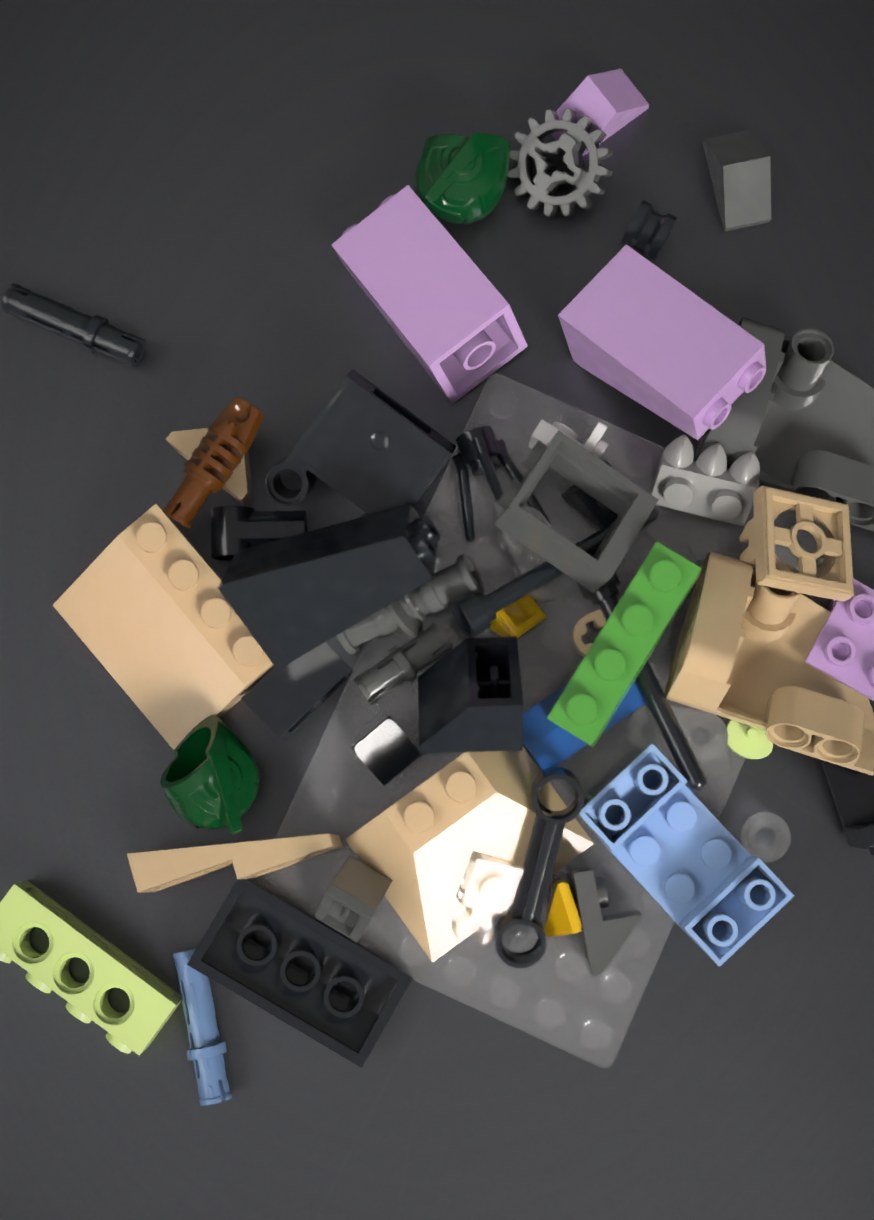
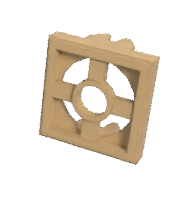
M763 485L753 492L754 518L747 522L739 537V542L749 544L740 555V560L756 565V584L843 602L853 597L854 583L849 504ZM784 511H796V524L790 529L774 526L775 519ZM814 520L823 528L827 536L824 535L821 528L814 524ZM798 529L806 530L813 535L817 544L815 553L806 552L800 547L796 537ZM775 544L789 547L792 554L798 558L799 574L792 573L781 563L775 553ZM816 559H824V563L816 570Z

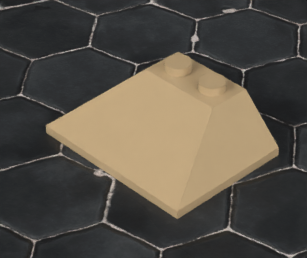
M524 747L523 750L464 752L345 839L360 862L393 880L385 897L432 963L514 903L537 814L531 798V785L534 778L541 772ZM547 782L538 794L541 804L552 811L566 809V804L550 782ZM576 818L565 824L552 874L594 844Z

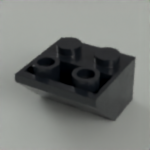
M517 637L466 638L418 677L420 754L523 750V696Z

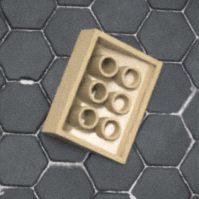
M155 504L121 532L61 595L53 606L174 750L184 737L202 720L211 715L220 718L237 704L274 665L219 591L218 587L222 578L173 520Z

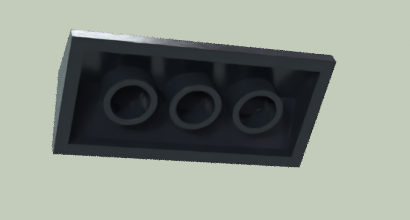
M237 879L187 963L188 966L361 1068L413 979L412 976L247 879Z

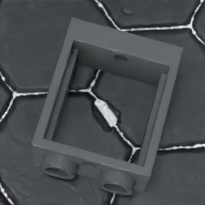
M558 430L547 445L538 440L522 463V466L529 471L521 483L513 478L500 496L497 504L504 509L494 525L594 593L612 578L657 504L658 499ZM548 467L618 514L593 556L522 508Z

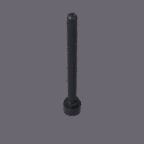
M656 506L642 528L658 518L659 510ZM613 523L575 545L593 556ZM545 561L487 595L483 593L477 595L469 593L451 604L453 616L464 634L469 638H474L491 627V621L496 619L498 611L561 576L564 572L548 561Z
M616 572L610 580L594 593L576 581L584 600L590 599L593 607L599 606L607 622L619 603L617 596L620 592L617 585L620 584V580ZM647 660L635 681L681 774L687 780V786L693 791H700L706 785V777Z

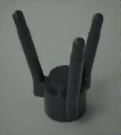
M482 426L469 430L456 439L460 453L453 456V460L458 471L465 537L469 542L475 539L469 470L471 469L473 476L485 474L496 502L503 493L496 473V469L501 466L500 462L512 480L515 478L521 483L524 479L509 456L504 440H496L491 426ZM532 492L526 501L527 505L537 519L550 527V520Z

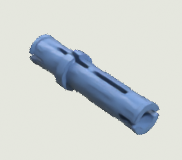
M194 948L176 952L172 955L177 971L190 1048L186 1049L188 1061L193 1060L200 1106L220 1103L222 1099L229 1100L232 1098L223 1056V1053L227 1052L226 1042L220 1040L210 980L204 974L187 965L196 950Z

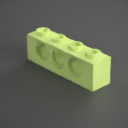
M28 880L15 883L0 902V960L5 963H11L13 960L28 972L25 977L34 987L45 993H50L53 990L68 1002L65 1007L74 1017L88 1024L94 1021L108 1032L105 1036L106 1039L118 1050L127 1054L134 1051L138 1055L144 1052L181 1003V995ZM34 927L43 929L49 937V947L45 953L35 951L30 945L29 936ZM73 957L81 958L87 963L90 974L86 983L77 982L71 977L69 963ZM111 988H120L128 994L130 999L128 1012H117L110 1006L108 994Z

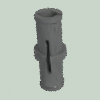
M433 623L398 648L395 645L387 650L389 652L388 656L353 680L368 702L373 705L377 700L385 696L386 693L406 680L410 683L418 678L417 672L425 668L426 665L436 658L452 650V646L439 627Z

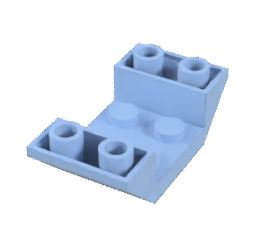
M651 743L582 808L579 816L670 918L720 967L794 895L759 857L752 856L685 785L687 780Z

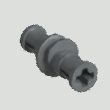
M467 554L457 556L456 563L435 572L433 579L338 634V640L348 653L353 654L360 651L361 644L381 635L387 636L399 628L410 636L419 635L423 631V620L426 619V614L439 612L447 608L448 604L469 593L474 595L484 593L483 581L476 565Z

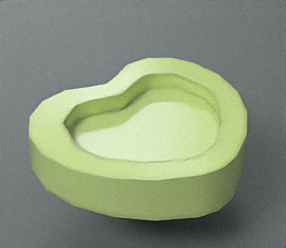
M731 719L726 724L723 732V741L737 755L747 759H761L768 756L773 748V743L765 735L766 730Z

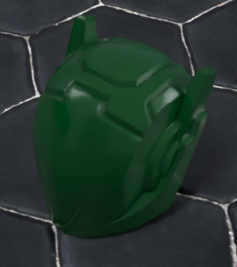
M474 132L471 137L454 134H437L428 137L425 140L422 155L414 175L415 194L436 218L455 224H471L483 219L495 209L504 193L510 162V141L500 136Z
M211 715L196 725L174 749L175 758L163 772L160 785L179 817L192 824L196 829H219L226 826L229 833L235 834L242 830L240 817L250 809L257 796L260 782L259 768L252 752L244 741L217 716Z

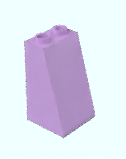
M409 185L397 194L387 197L378 209L360 223L347 228L342 236L331 244L345 268L452 405L528 347L509 303Z
M627 244L558 314L572 359L576 364L696 440L709 428L714 430L719 427L729 415L731 404L743 392L750 393L753 391L766 373L765 348L761 341Z

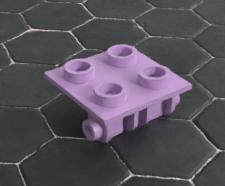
M853 578L854 596L844 602L832 599L827 608L831 613L812 646L805 663L874 701V590Z

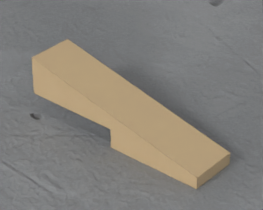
M328 833L129 853L127 857L137 892L148 893L166 889L231 865L234 866L237 879H254L344 846L340 835Z

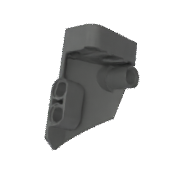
M742 317L738 326L764 344L766 373L753 391L750 393L743 392L731 404L729 415L719 427L714 430L709 428L700 437L694 461L697 460L705 449L716 443H720L725 450L727 457L726 469H729L740 456L753 451L760 463L759 483L781 490L849 504L850 524L874 532V388L831 360L834 355V344L824 332L818 329L806 328L799 330L794 334L793 338L785 336V330Z

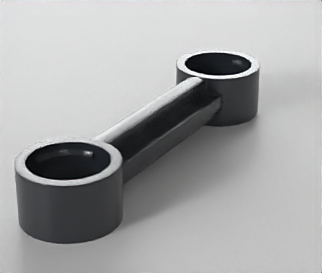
M563 767L546 768L532 782L531 798L537 813L512 911L501 916L494 930L495 947L498 956L504 963L514 968L530 967L536 964L545 953L546 937L540 920L566 823L579 815L584 804V794L578 778L573 772ZM556 779L570 782L575 789V799L572 804L560 811H552L545 808L538 797L542 787L547 782ZM524 924L536 931L538 935L536 944L525 952L519 953L508 950L502 944V935L508 928Z

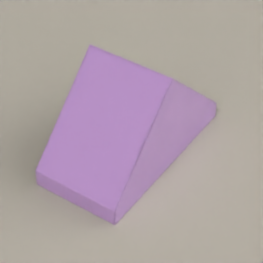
M621 69L588 75L556 113L559 116V120H561L565 109L575 111L576 124L584 115L590 117L593 120V124L589 132L591 133L598 129L604 131L607 135L603 140L605 141L649 108V104ZM557 131L551 134L558 141L562 133L566 134L567 131ZM587 148L583 152V156L588 153Z

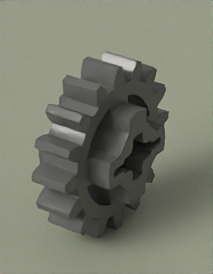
M549 109L545 113L546 123L542 124L538 119L531 117L528 119L529 127L532 130L529 135L520 132L515 134V138L522 146L520 151H510V158L518 161V167L508 171V177L520 179L522 182L514 191L516 196L531 195L527 205L528 208L537 210L545 203L544 214L555 217L560 206L564 216L571 217L575 213V203L584 209H589L592 207L588 195L591 192L600 195L605 193V189L598 181L600 177L612 176L613 171L602 165L604 159H608L613 155V151L608 148L599 147V144L607 135L600 129L589 132L593 124V120L590 117L584 115L576 124L575 111L565 109L562 119L559 120L556 111ZM567 131L566 134L562 133L558 141L547 143L542 140L551 133ZM586 148L590 158L589 170L585 169L583 152ZM546 153L563 156V161L568 165L567 168L573 171L574 174L557 171L558 167ZM532 157L535 159L537 170L535 178H533L531 169ZM572 184L578 187L568 195L553 196L564 185Z

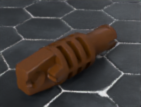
M236 396L210 425L207 434L202 437L199 446L195 448L191 458L185 463L184 467L186 468L183 472L187 475L162 512L189 529L212 491L218 493L219 490H223L225 483L231 478L233 471L239 466L241 459L248 452L265 415L254 405Z

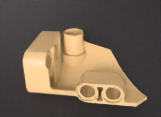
M708 551L680 631L664 694L666 698L766 730L765 735L767 739L782 748L871 776L874 775V712L869 698L805 663L831 612L802 593L756 584V570L753 569V564ZM781 562L792 573L799 574V571L796 568L787 563Z

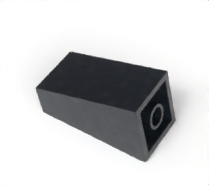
M412 504L245 548L235 554L218 589L276 669L279 670L433 579L438 550L437 541L440 540V535L431 519L426 514L419 516Z

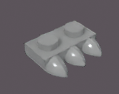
M682 435L674 439L662 454L650 494L658 499L656 505L745 526L753 505V492L759 488L760 463L756 454L753 451L747 452L733 462L729 469H726L727 457L720 443L711 445L699 455L696 461H693L694 450L688 436Z

